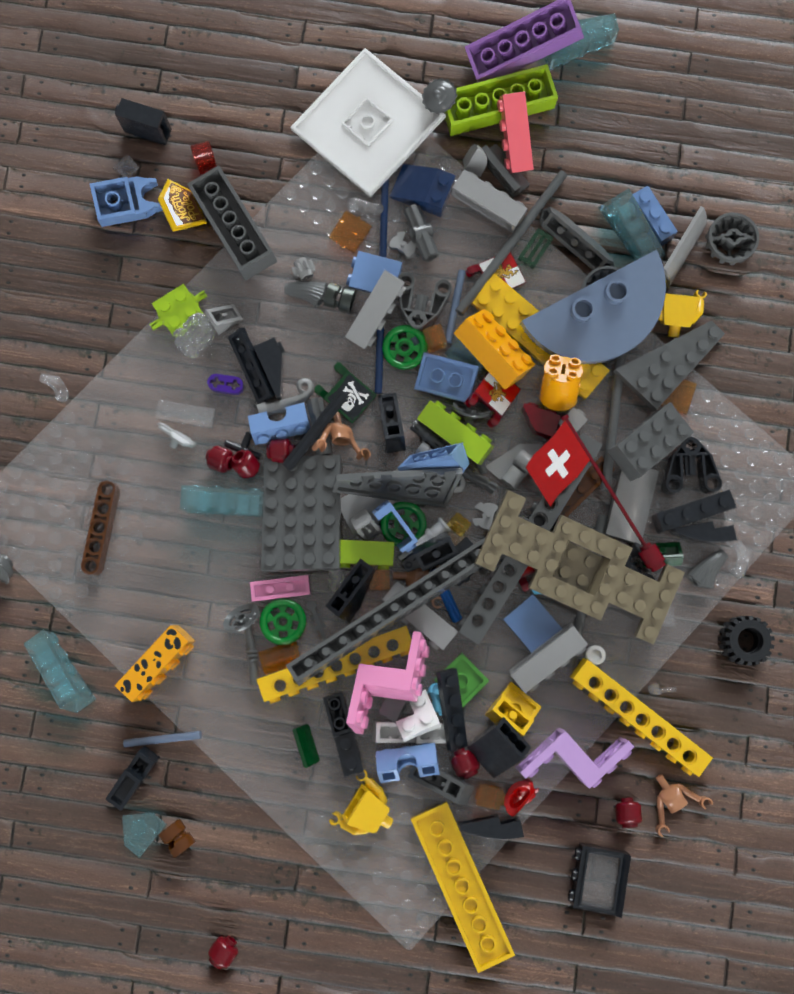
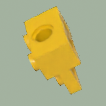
M509 682L485 713V716L494 723L504 717L523 737L542 707L514 683Z

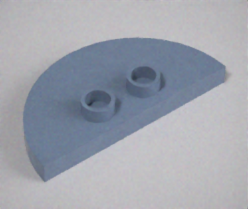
M655 250L531 315L520 322L521 327L528 337L548 354L578 358L581 364L602 363L624 355L647 337L654 328L663 309L666 278L658 251Z

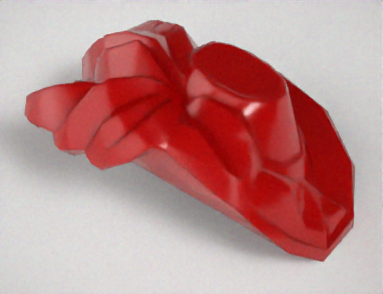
M524 779L518 781L508 789L505 795L504 806L507 813L512 817L525 804L530 803L536 797L539 788H534L532 780Z

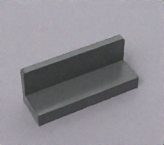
M494 144L490 148L487 145L482 147L487 156L488 163L486 167L512 198L529 187L530 183L521 172L510 174L504 167L506 154L498 144Z

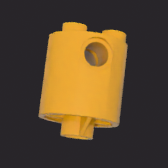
M554 354L546 361L539 393L540 401L544 406L555 411H566L576 405L580 390V380L583 375L580 359Z

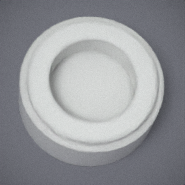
M592 645L585 651V658L594 665H600L604 662L606 653L602 647Z

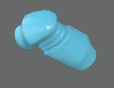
M433 683L429 686L427 694L432 699L435 712L442 716L438 683Z

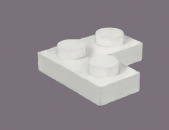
M423 690L421 696H418L417 702L409 701L414 714L396 721L404 742L441 727L426 690Z

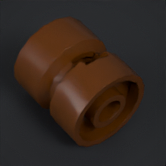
M180 818L158 834L162 842L169 845L168 850L173 858L180 855L196 842L190 832H185L186 826Z

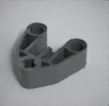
M409 272L401 273L398 278L403 281H409L411 284L404 286L406 290L401 298L399 297L400 313L407 325L423 332L438 320L451 296L452 285L446 279H441L436 283L429 313L425 312L428 296L417 294L413 310L411 306L415 279ZM446 288L448 292L440 293L438 289ZM416 320L420 321L419 325H415Z

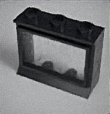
M579 842V847L575 848L574 852L576 867L572 868L571 872L573 886L568 891V901H570L574 909H583L622 918L631 855L627 851Z

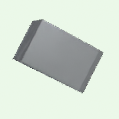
M234 304L204 311L218 335L243 320Z
M366 508L350 518L355 530L365 541L371 540L382 532Z

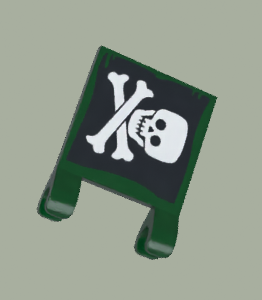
M337 362L334 365V370L343 377L329 393L320 385L314 388V392L328 404L339 390L347 393L349 397L338 412L353 424L377 395L340 362Z

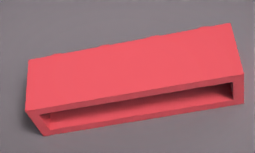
M525 91L503 94L497 101L498 112H501L502 117L499 124L500 130L504 134L502 149L506 151L504 167L510 174L534 170Z

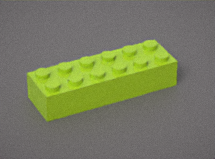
M548 64L456 88L457 98L455 99V104L452 105L451 109L444 112L446 115L445 120L450 136L499 124L500 120H502L501 112H498L497 108L499 97L503 94L525 91L528 116L555 109L558 95Z

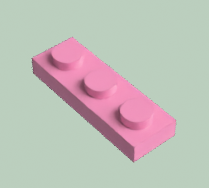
M309 575L250 582L252 602L311 595Z

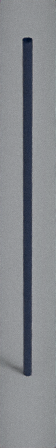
M389 179L381 186L379 256L385 258L387 257ZM384 326L381 331L377 330L375 394H382Z

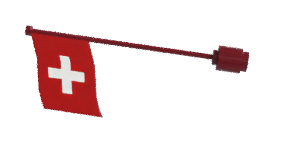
M568 414L561 417L564 422L553 437L531 457L525 467L548 505L552 506L558 495L579 476L590 461L642 545L639 547L640 551L638 554L647 569L655 572L666 565L664 562L665 558L655 543H645L570 423Z

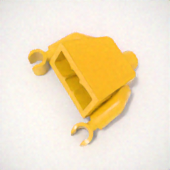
M696 290L693 296L665 293L663 309L658 320L663 325H670L668 336L679 337L681 327H691L704 312L703 299L707 296L705 291L701 296L698 294L699 290Z
M364 770V779H360L356 775V779L364 781L365 785H360L342 815L338 811L332 813L337 816L338 821L329 820L331 825L339 824L340 828L352 835H362L368 832L376 833L380 826L388 829L393 823V818L387 815L390 808L386 805L388 799L383 788L373 778L368 777L366 770Z

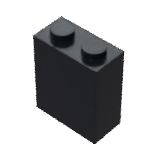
M121 98L120 103L115 108V116L124 132L166 145L172 128L165 112Z
M503 717L475 737L467 749L474 754L486 771L495 778L523 760L531 747Z

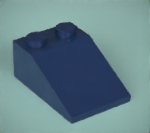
M403 164L390 198L407 205H420L421 210L441 217L452 192V187L455 184L456 175L438 168Z

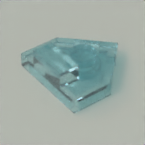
M153 812L123 815L124 845L140 858L167 824Z

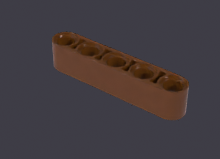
M108 480L101 482L97 489L81 562L82 571L93 576L103 572L120 496L119 486ZM112 486V493L106 495V488ZM108 505V512L102 514V507ZM103 523L104 531L98 533L97 528ZM99 542L100 549L98 552H94L93 546ZM94 561L96 563V568L94 571L91 572L89 569V565L91 562Z

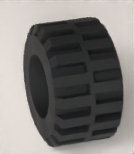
M737 616L736 618L729 619L730 622L723 624L725 628H721L719 631L722 633V636H718V641L722 642L719 648L724 650L722 654L729 657V661L739 665L760 664L759 662L767 660L766 656L770 657L772 654L769 650L774 649L771 641L775 639L774 636L770 635L773 632L772 629L766 628L768 624L765 621L761 622L760 618L753 616ZM744 629L749 630L754 637L753 647L748 652H744L738 644V636Z

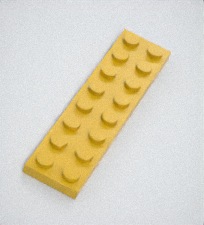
M494 273L471 305L478 311L485 309L490 312L495 321L506 329L507 334L544 366L551 355L538 347L520 325L522 320L539 312V310ZM602 363L580 364L583 367V375L580 380L579 396L584 400L610 371Z
M447 801L411 817V822L477 972L480 973L515 956Z

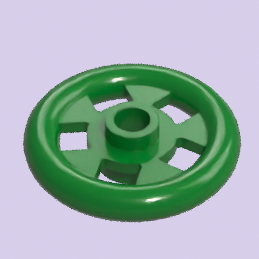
M410 325L396 326L387 333L383 340V355L386 361L397 369H412L421 363L423 353H427V340L419 329H414ZM406 332L407 338H398L399 333ZM415 336L419 341V344L414 346L411 340ZM391 342L396 343V350H390ZM408 345V350L403 351L402 346ZM413 351H416L418 355L412 360L409 356ZM398 354L405 357L403 362L396 360Z
M396 502L392 504L396 511L404 509L405 515L400 516L403 521L407 522L410 530L413 527L418 530L414 536L419 540L425 534L427 527L423 511L414 503ZM392 512L381 518V531L388 542H394V546H397L409 537L406 531L400 527V523ZM412 513H415L418 518L415 522L409 517ZM389 520H395L394 528L388 527ZM396 532L404 534L403 540L395 538Z
M275 599L268 603L261 612L259 620L261 632L268 641L276 645L292 644L304 633L306 628L305 612L297 602L291 599ZM278 607L280 612L274 617L270 612ZM287 607H290L295 611L292 616L289 613L285 612ZM281 618H285L287 620V623L284 626L280 624ZM293 620L298 621L296 630L291 629ZM271 621H273L275 627L272 631L269 630L267 625ZM279 631H287L288 637H279Z

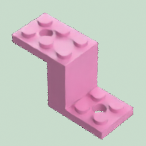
M413 631L406 670L366 664L358 665L346 721L347 725L356 734H363L364 729L368 727V709H371L373 703L371 696L417 702L418 696H421L423 689L421 679L426 674L425 658H428L430 647L427 645L426 639H424L421 632Z

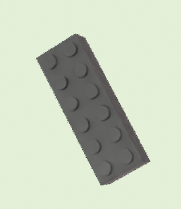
M219 165L187 184L245 281L277 263L272 249Z

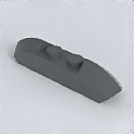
M551 207L542 210L539 220L541 226L592 270L602 266L614 267V261L608 252L567 216Z

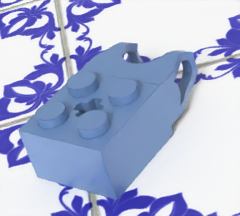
M122 177L90 183L96 215L101 227L146 219L162 211L159 203L143 199L147 191L158 186L156 178Z

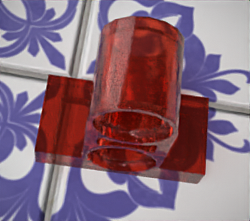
M209 141L190 146L200 175L217 167Z

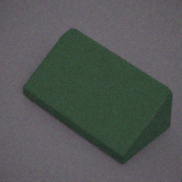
M680 542L655 543L664 556L666 564L670 566L682 565L684 556Z
M309 724L295 727L292 731L303 767L308 768L320 761Z

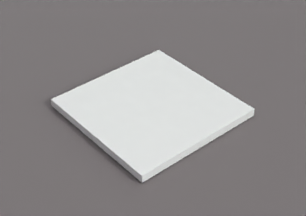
M364 48L290 128L371 198L446 118L445 113L436 114L425 109V105L422 103V94Z

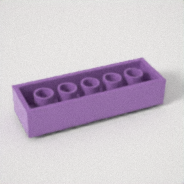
M557 0L465 46L476 80L481 82L511 74L583 39L584 36L571 0Z

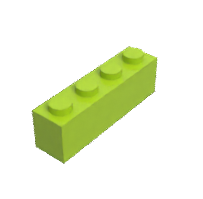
M430 400L417 419L451 445L463 442L467 456L477 464L482 465L494 448L490 444L492 440L484 434L479 436L475 433L477 429L471 424L467 423L464 425L460 422L461 417L453 411L451 414L446 412V406L438 400L436 403Z
M341 540L340 568H350V565H356L361 558L370 566H378L377 570H389V567H393L394 542Z

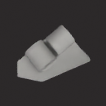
M519 444L486 465V468L500 481L515 490L524 477L529 474L525 467L531 457L541 448V445Z

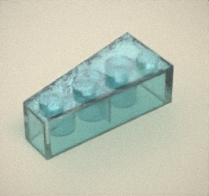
M616 14L578 20L584 38L546 56L545 59L549 70L551 71L561 64L565 65L574 58L583 57L592 50L596 51L614 43L619 32Z
M629 188L598 207L633 257V261L655 250L658 251L660 258L665 255Z
M181 485L180 509L187 513L263 517L264 492H261L259 488H249L248 491L242 490L240 487L224 489L221 486Z
M42 630L26 641L24 646L59 708L78 713L96 700V698L68 658L65 650L59 645L58 637L53 632L50 633Z

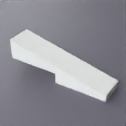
M373 721V742L446 743L444 724L440 723L441 727L404 742L397 723L392 721Z

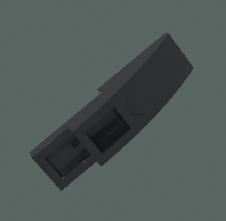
M340 692L323 697L344 777L364 772L354 731L346 723L348 710L343 693Z

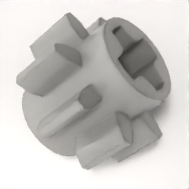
M302 257L293 263L295 267L291 269L295 279L300 277L301 281H306L314 276L313 271L316 269L311 259L307 261L305 257Z

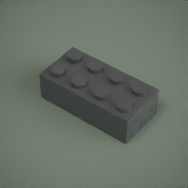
M669 402L645 419L607 450V452L631 482L642 477L691 436L694 431L673 404Z

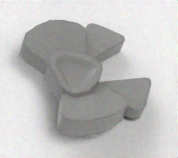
M397 232V236L393 237L390 241L389 249L397 250L404 254L406 259H410L415 253L417 244L413 243L412 240L407 244V242L403 241L405 232Z
M479 502L475 509L484 512L482 514L483 518H472V521L476 527L480 526L484 530H489L498 506L493 503L483 504Z

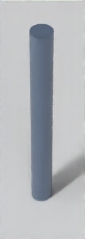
M458 270L444 340L445 343H452L457 318L455 309L460 303L465 270Z
M201 731L124 739L123 746L134 747L201 739L202 733Z

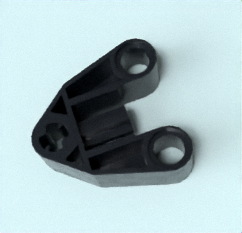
M688 437L669 456L661 484V489L666 495H673L682 490L684 471L685 476L697 475L699 477V488L704 494H712L722 487V480L712 454L695 437ZM708 480H710V481L713 482V484H714V488H713V489H711V488L708 487V485H707V481H708ZM669 481L675 483V490L670 489Z

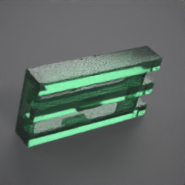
M538 228L518 257V260L520 262L523 261L526 266L529 265L531 269H534L554 237ZM538 235H542L528 258L524 257ZM545 238H547L548 241L533 262L530 261Z

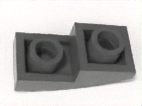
M386 698L379 711V715L396 723L406 709L408 701Z

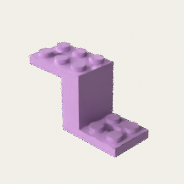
M557 728L519 763L516 769L525 779L528 776L532 778L538 773V767L542 763L547 764L553 759V753L555 752L574 775L590 789L591 787L595 788L602 782L601 778L606 773L610 774L617 767L616 764L621 759L625 760L628 758L634 746L628 740L619 737L592 761L565 730Z

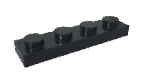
M237 329L228 336L229 342L257 404L266 402L275 396V393L246 329Z
M456 668L436 672L447 750L451 752L468 746Z

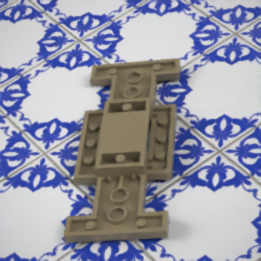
M507 490L474 563L494 572L501 554H504L534 568L535 573L528 588L600 621L609 603L641 617L634 636L654 645L685 572L666 564L661 571L658 581L625 566L633 549L632 547L563 515L559 516L553 532H550L518 517L526 498Z

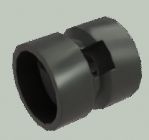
M330 282L326 290L324 306L332 309L338 307L339 311L350 313L355 301L356 290L349 287L342 289L341 285ZM338 294H341L339 301H336Z

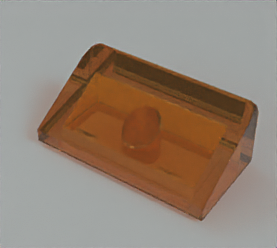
M296 641L289 645H278L258 652L261 667L266 675L287 668L286 665L301 656Z

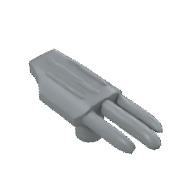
M157 423L159 425L158 428L172 439L169 444L171 448L176 449L178 444L190 448L196 446L197 443L183 433L163 423Z

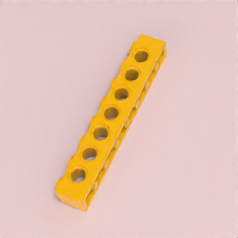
M407 625L376 636L341 658V670L335 671L330 665L323 670L322 677L313 676L300 686L295 682L288 668L256 679L263 701H269L272 704L280 701V696L285 694L291 697L300 694L299 689L307 687V690L319 687L318 683L324 680L328 684L338 680V675L344 674L345 677L356 673L355 669H358L359 664L374 665V662L380 660L383 664L392 661V656L394 655L406 656L409 654L412 639ZM391 639L398 642V648L395 651H390L387 648V642ZM376 646L379 648L380 654L378 657L373 658L369 655L368 650L370 647ZM352 653H358L361 656L359 664H353L350 661ZM278 680H283L286 683L284 691L276 688Z
M582 658L569 676L574 680L572 684L581 691L583 688L587 690L589 698L596 703L601 701L604 704L603 708L611 715L616 713L620 716L619 721L627 727L630 725L636 729L634 731L635 734L642 739L648 738L653 748L659 752L661 749L666 752L665 757L674 764L676 762L682 765L681 770L689 776L694 774L700 777L713 759V757L588 659ZM592 677H595L596 684L595 686L590 687L589 680ZM608 689H611V697L609 699H605V692ZM626 701L627 708L621 711L620 705ZM642 714V721L640 723H637V715ZM657 726V727H658V732H657V734H656V735H652V729H653V727ZM673 738L674 743L668 748L667 742ZM689 751L688 758L684 760V752Z

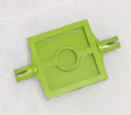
M183 283L152 303L157 311L158 319L149 325L153 331L164 325L173 336L177 335L205 317L198 302L208 297L203 290L194 296Z

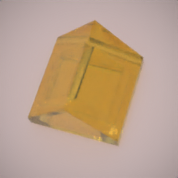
M458 512L447 523L449 528L460 537L472 525L471 522Z

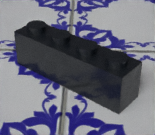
M729 489L656 513L651 518L656 532L659 534L737 507Z

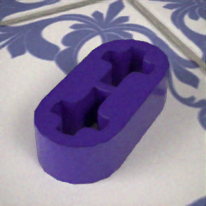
M212 374L207 380L209 388L216 393L239 395L244 390L243 381L236 376ZM216 379H218L221 383H224V385L218 384L217 387H215L212 384V382H215ZM237 382L240 387H236V390L228 386V384L233 385Z

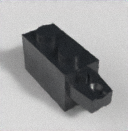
M445 531L416 546L412 550L413 552L402 559L401 562L406 572L421 568L424 572L457 555L458 552L449 534Z

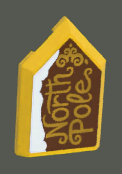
M167 179L158 197V201L172 231L207 224L203 212L190 189Z

